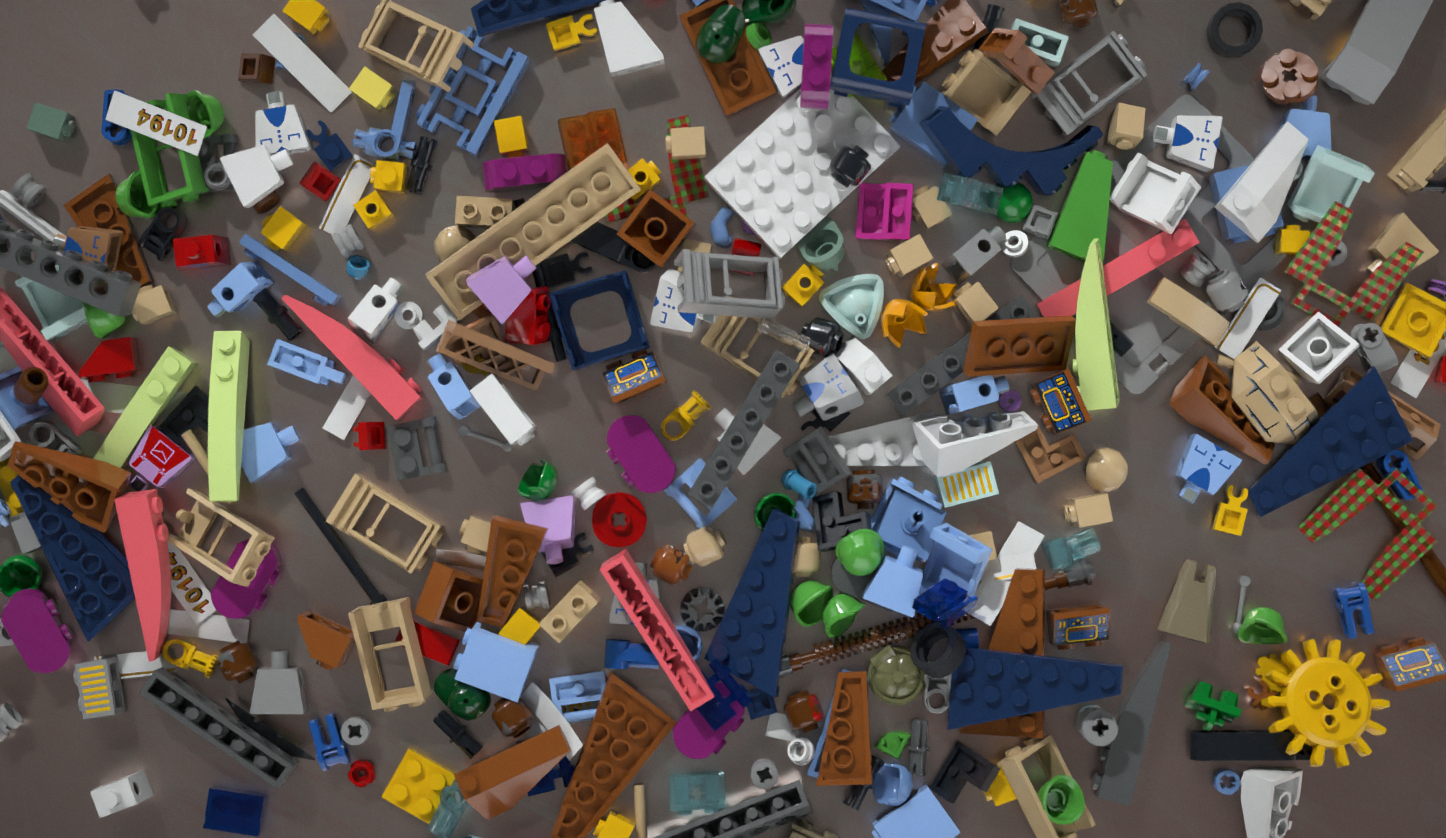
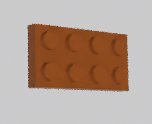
M711 0L679 15L724 114L728 117L775 95L776 90L756 48L751 45L747 38L746 26H744L735 53L726 62L721 64L712 63L698 54L695 40L702 25L722 5H733L736 7L734 0Z
M1072 316L973 321L963 372L968 377L1066 370L1076 319Z

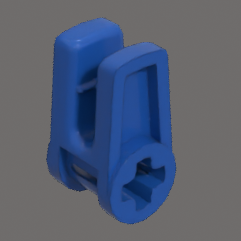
M118 89L106 90L103 103L102 135L113 144L124 146L132 139L130 129L105 120L114 90L125 95L128 94ZM119 126L122 128V131L117 132L116 136L113 135V131H117Z
M1394 450L1376 459L1377 468L1385 479L1387 478L1393 482L1390 487L1399 499L1411 500L1415 496L1396 478L1390 475L1396 468L1397 472L1403 473L1406 476L1405 479L1408 482L1411 481L1417 490L1420 489L1423 492L1404 452ZM1390 457H1395V459H1396V460L1393 462V466H1394V467H1390V466L1388 465V463L1391 462V458H1390Z
M1357 583L1355 587L1342 590L1341 587L1334 589V599L1339 610L1345 637L1349 640L1357 637L1356 623L1353 617L1355 609L1359 619L1358 625L1362 633L1365 635L1374 634L1369 608V596L1364 583Z
M335 713L325 716L331 744L326 742L323 732L324 727L321 726L320 720L312 719L308 721L316 748L317 760L322 771L329 770L330 766L342 762L343 764L351 762L350 753L346 742L341 736V729ZM338 753L336 756L328 757L331 754Z

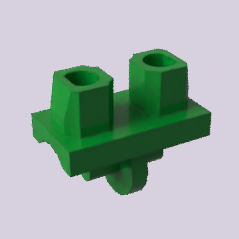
M1199 682L1193 693L1186 698L1184 707L1197 711L1195 719L1203 721V730L1209 732L1213 725L1222 728L1224 721L1232 723L1235 717H1240L1242 709L1237 708L1238 694L1223 691L1219 701L1211 698L1213 686L1205 682Z

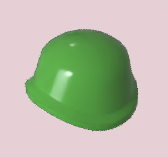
M198 90L190 91L186 94L189 118L191 121L207 126L204 138H207L222 126L224 122L223 107L214 96L202 94Z
M140 170L133 172L129 178L118 185L115 193L116 202L119 209L125 215L152 218L161 210L160 206H148Z
M82 302L90 328L98 339L107 338L125 321L126 315L118 317Z
M859 529L841 539L835 549L839 562L848 572L856 576H866L873 573L880 566L885 555L883 539L877 532L870 529Z
M808 580L799 584L790 596V607L796 621L805 627L816 625L822 621L821 611L825 604L833 597V588L830 585L825 586L815 580Z
M839 593L833 596L821 611L825 633L831 638L841 636L854 623L859 610L864 608L866 604L861 603L846 593Z
M1257 607L1249 610L1237 635L1241 642L1248 644L1270 645L1287 642L1283 617L1280 613L1268 607Z
M1057 775L1042 785L1037 793L1042 807L1051 822L1062 825L1071 824L1077 821L1084 812L1085 800L1083 792L1078 783L1070 776Z

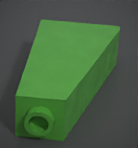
M1092 150L1091 153L1086 152L1082 156L1046 248L1085 263L1090 243L1093 239L1099 238L1102 263L1104 262L1113 162L1107 160L1108 156L1106 154Z

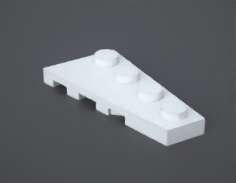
M934 411L829 436V439L847 466H926L912 422L934 416Z

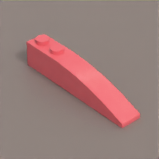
M1186 218L1178 223L1172 234L1162 231L1103 265L1107 296L1200 243ZM1081 279L1037 303L1036 306L1043 317L1073 316L1076 314Z
M0 287L1 342L22 371L37 367L46 373L48 386L42 397L78 437L99 424L105 407Z
M284 295L281 298L395 420H401L424 398L419 393L422 388L412 378L407 380L400 373L403 368L395 359L390 358L388 360L364 338L322 311L288 295Z
M157 489L124 493L115 499L149 662L155 661L163 654L162 649L166 644L171 605V567L167 541L169 531L167 525L163 522L162 499L158 497Z
M627 549L603 562L599 570L690 712L714 698L715 695L682 637Z

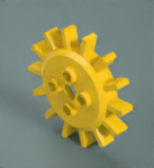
M1310 639L1302 642L1307 662L1302 663L1296 654L1289 649L1280 654L1282 660L1291 669L1289 675L1286 676L1279 671L1272 670L1267 672L1265 676L1272 683L1282 687L1280 697L1273 695L1261 700L1262 706L1270 708L1281 707L1283 715L1282 720L1274 722L1268 729L1270 733L1282 732L1287 727L1291 730L1295 737L1288 744L1285 751L1289 755L1298 753L1304 743L1312 746L1310 766H1322L1325 749H1332L1337 768L1349 765L1345 749L1346 744L1350 743L1361 757L1372 753L1369 745L1360 735L1364 730L1376 736L1385 734L1387 729L1381 724L1372 721L1370 716L1371 710L1379 711L1390 707V701L1371 699L1368 687L1377 685L1383 677L1381 673L1368 675L1363 679L1356 671L1366 656L1362 651L1352 655L1348 662L1345 663L1339 660L1341 641L1336 639L1329 642L1327 656L1320 658L1315 639ZM1332 677H1333V678L1336 680V682H1337V686H1336V687L1333 686L1332 683H1331V678H1332ZM1310 692L1315 693V701L1310 699ZM1326 694L1332 696L1335 701V706L1332 710L1324 706L1323 698ZM1348 701L1352 705V711L1347 708ZM1326 716H1329L1331 718V725H1328L1325 722Z

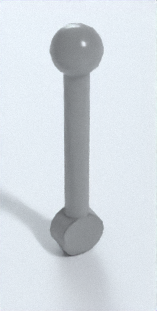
M461 425L458 428L461 436H473L501 446L507 452L513 449V445L509 441L503 442L472 431L467 425Z
M1241 576L1238 580L1241 590L1237 619L1233 625V631L1237 634L1242 626L1246 587L1251 582L1248 576Z

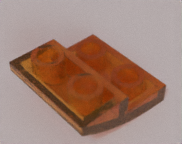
M615 108L591 111L585 115L560 118L557 121L568 171L607 143L622 163L627 162Z

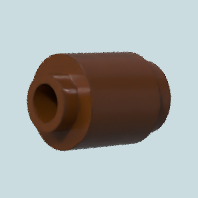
M32 367L25 369L13 388L17 400L24 404L38 402L48 386V377L40 368Z

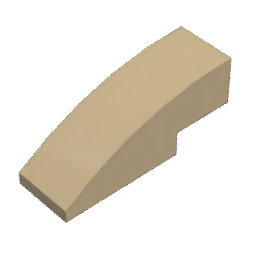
M1165 277L1159 280L1146 301L1147 304L1167 315L1170 320L1213 346L1218 344L1230 324L1228 320L1208 305Z

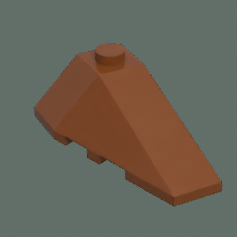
M1206 355L1203 356L1175 387L1170 405L1189 423L1265 465L1270 463L1275 444L1264 441L1231 398V390L1227 386L1230 380L1225 373Z
M17 441L13 444L8 462V467L34 487H41L52 496L50 500L57 505L61 503L72 511V517L104 533L108 530L117 512L115 499L126 493L131 472L105 461Z
M558 725L454 774V777L465 801L488 820L512 809L571 751V748L561 726Z

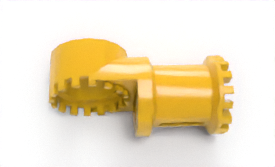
M695 390L691 393L692 397L684 405L676 407L662 422L661 432L667 440L677 441L681 439L695 425L694 421L705 410L709 411L712 408L706 400H702L703 397ZM696 404H698V406L691 413H688ZM674 420L680 423L681 432L679 435L669 436L666 433L665 426L669 421Z
M182 639L169 640L162 649V655L168 663L186 670L191 668L204 673L206 678H210L214 671L212 668H215L216 666L214 665L217 664V654L212 656L197 650L196 646L186 643ZM173 643H178L183 647L184 652L179 659H173L168 653L169 647Z

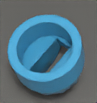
M352 255L348 258L346 272L350 277H355L357 280L362 279L368 273L370 263L363 256Z

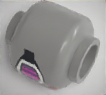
M1224 269L1208 279L1209 284L1206 292L1216 309L1221 311L1228 309L1230 312H1234L1245 304L1243 300L1248 295V289L1237 272H1229L1227 269Z

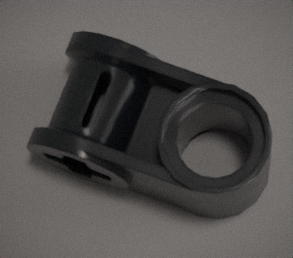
M173 208L161 209L150 226L141 235L137 246L141 249L146 248L157 256L158 261L163 262L174 248L173 239L179 238L187 226L186 215L182 211ZM170 214H174L177 218L176 225L172 228H169L166 224V219Z

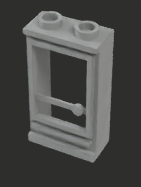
M1114 31L1053 76L1039 94L1032 93L1030 95L1033 100L1037 97L1044 105L1046 116L1050 120L1054 119L1063 132L1060 135L1063 139L1147 76L1144 63L1139 57H1133L1128 50V42L1121 34L1117 36ZM1109 44L1133 78L1099 102L1097 94L1091 92L1075 69ZM1070 72L1089 95V100L1095 103V106L1085 114L1060 82Z
M683 249L674 260V266H682L683 268L682 274L677 279V288L684 289L685 298L679 304L678 312L773 319L784 307L785 296L784 293H781L783 272L782 268L779 267L778 257L776 256L765 258L691 252L690 249ZM710 269L723 270V294L725 297L712 296ZM728 270L764 273L766 300L730 298L732 289L729 288Z

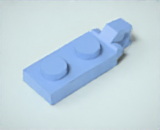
M276 339L267 363L269 366L317 384L327 385L329 379L344 384L347 376L346 373L334 369L336 362L331 361L330 358L280 339Z

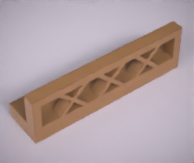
M448 320L436 349L439 353L536 392L544 372L551 374L555 363L451 320ZM451 334L461 338L464 345L463 348L454 352L445 349ZM467 340L473 343L468 345ZM481 345L486 348L489 357L478 362L474 360L471 349ZM466 352L468 357H465L460 354ZM502 356H508L513 367L502 372L498 369L495 360ZM516 360H518V361H520V362H522V363L519 364V365H517ZM491 362L492 367L485 364ZM529 365L537 368L531 383L523 380L520 369ZM515 372L517 377L512 376L510 374Z
M1346 365L1340 373L1338 383L1325 396L1324 401L1331 406L1335 405L1339 401L1335 396L1340 390L1347 393L1364 375ZM1388 391L1411 437H1416L1424 442L1418 449L1409 444L1398 449L1418 461L1438 439L1441 424Z

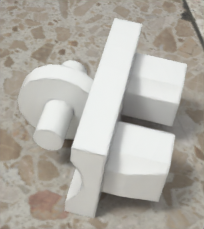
M442 303L433 311L441 321L438 327L433 330L424 319L413 328L420 340L418 344L423 350L427 351L441 339L448 320L461 323L465 319L463 317L459 320L445 303Z

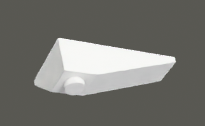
M1287 121L1215 206L1219 212L1256 243H1259L1276 223L1309 139Z
M1024 411L993 412L987 418L973 417V414H963V419H948L947 415H936L912 422L923 461L937 477L963 471L1038 428V424Z
M1258 766L1243 772L1240 781L1242 788L1241 804L1247 838H1283L1286 831L1291 829L1293 821L1288 820L1292 804L1298 805L1301 792L1302 769Z

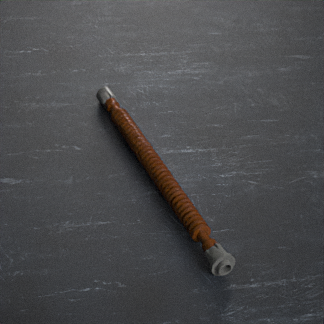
M1082 558L1079 559V563L1072 564L1062 571L1053 573V577L1045 579V590L1055 587L1061 589L1067 586L1070 588L1087 584V586L1092 585V579L1096 578L1092 563H1086L1085 559ZM937 606V613L934 608H931L930 615L927 610L923 611L924 617L918 612L916 613L917 619L910 617L911 621H908L907 616L902 617L904 623H901L899 618L896 619L897 625H894L892 620L889 621V628L886 623H883L882 630L879 625H876V632L870 627L868 628L869 634H867L866 629L861 630L863 636H860L859 631L855 632L856 638H853L851 633L848 634L849 640H846L844 635L841 636L842 642L835 638L834 645L831 640H828V647L825 646L824 642L821 643V649H819L818 644H815V651L802 655L796 653L782 656L781 661H783L779 679L793 674L794 671L803 669L804 665L819 661L820 666H823V659L826 660L827 664L831 663L830 657L833 658L834 662L838 661L836 655H839L841 660L845 659L843 653H846L847 658L851 657L850 651L852 650L854 656L858 655L857 649L864 653L865 646L868 651H871V644L874 645L875 649L879 648L878 642H880L881 647L886 646L884 640H887L889 645L892 644L891 638H894L895 643L899 642L898 636H901L902 641L906 640L905 634H908L909 638H913V631L917 635L920 629L934 622L947 623L946 621H948L951 626L954 625L953 619L956 620L957 624L961 623V616L963 621H967L968 613L964 612V610L950 612L942 610L941 606ZM969 614L970 619H974V618H975V617H973L972 615Z

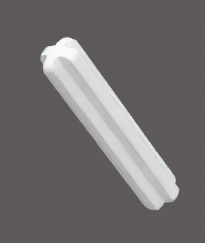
M0 191V206L44 240L53 241L58 233L62 234L32 210L26 208L8 192Z

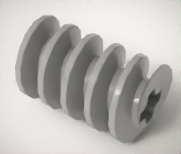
M1088 705L1079 710L1076 715V729L1088 742L1097 746H1104L1110 744L1118 734L1116 720L1111 713L1097 705Z

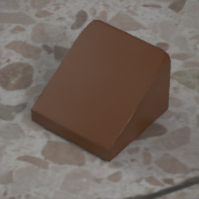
M241 53L238 81L272 84L275 58L265 54Z

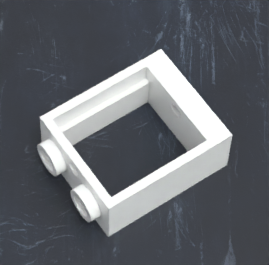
M490 374L470 390L471 394L510 444L516 445L518 443L523 446L535 437L533 431L537 429L536 425L497 375Z

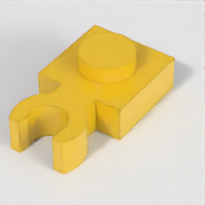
M592 14L583 15L579 22L574 23L572 15L546 23L554 52L581 44L579 40L580 35L586 37L595 36L598 33L596 28L587 30L584 27L587 21L593 20Z
M1227 485L1225 489L1227 504L1218 502L1212 529L1241 536L1248 509L1242 508L1240 505L1241 502L1246 500L1248 489L1242 488L1240 496L1236 498L1232 494L1234 485Z

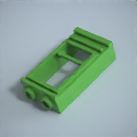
M168 93L165 94L166 100L147 101L150 105L190 120L186 101H188L186 94ZM130 130L148 206H160L161 209L174 208L178 206V201L183 200L184 203L200 199V194L209 192V187H206L199 155L196 156L181 149H178L187 186L168 192L158 151L173 146L164 144L157 147L155 139Z

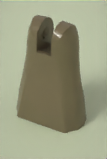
M1187 559L1179 571L1157 630L1210 644L1216 568L1206 564L1200 582L1194 581L1197 561Z

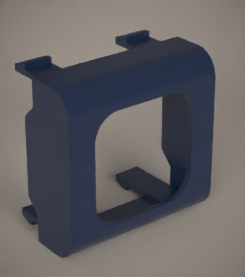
M846 8L830 82V90H834L833 95L847 97L849 93L888 101V106L902 108V105L909 106L926 24ZM863 23H871L902 30V35L908 36L909 44L903 74L898 80L889 82L859 76L851 71L849 58L854 33L858 26L861 27Z
M627 270L549 293L572 371L591 367L650 348ZM613 291L618 293L622 298L631 327L629 339L624 343L598 351H585L579 344L571 318L570 310L572 305L578 300L604 292Z

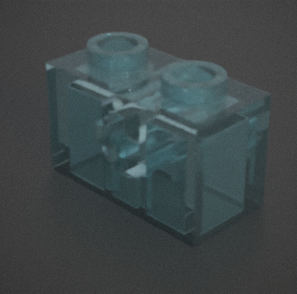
M943 173L937 200L997 215L1003 188Z
M724 771L669 774L670 811H676V815L693 814V810L704 809L705 814H714L719 812L721 808H726ZM695 787H699L700 792H705V794L701 795L700 800H695L694 795H689V793L694 792Z

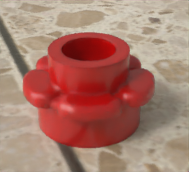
M357 760L351 764V769L348 771V779L356 787L363 788L368 783L371 784L374 781V766L369 761L362 762ZM363 771L364 776H360L359 772Z

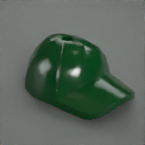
M743 0L742 3L745 23L760 21L777 23L789 17L796 8V0Z
M722 5L702 25L695 40L696 50L700 56L712 63L721 64L726 62L735 53L745 26V16L740 9L733 5Z
M447 669L440 673L434 683V692L440 700L459 718L467 721L480 719L490 707V692L455 680L456 669ZM464 699H468L469 702L465 703Z

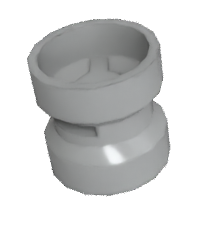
M6 702L0 706V742L9 736L11 728L16 729L24 722L20 713Z

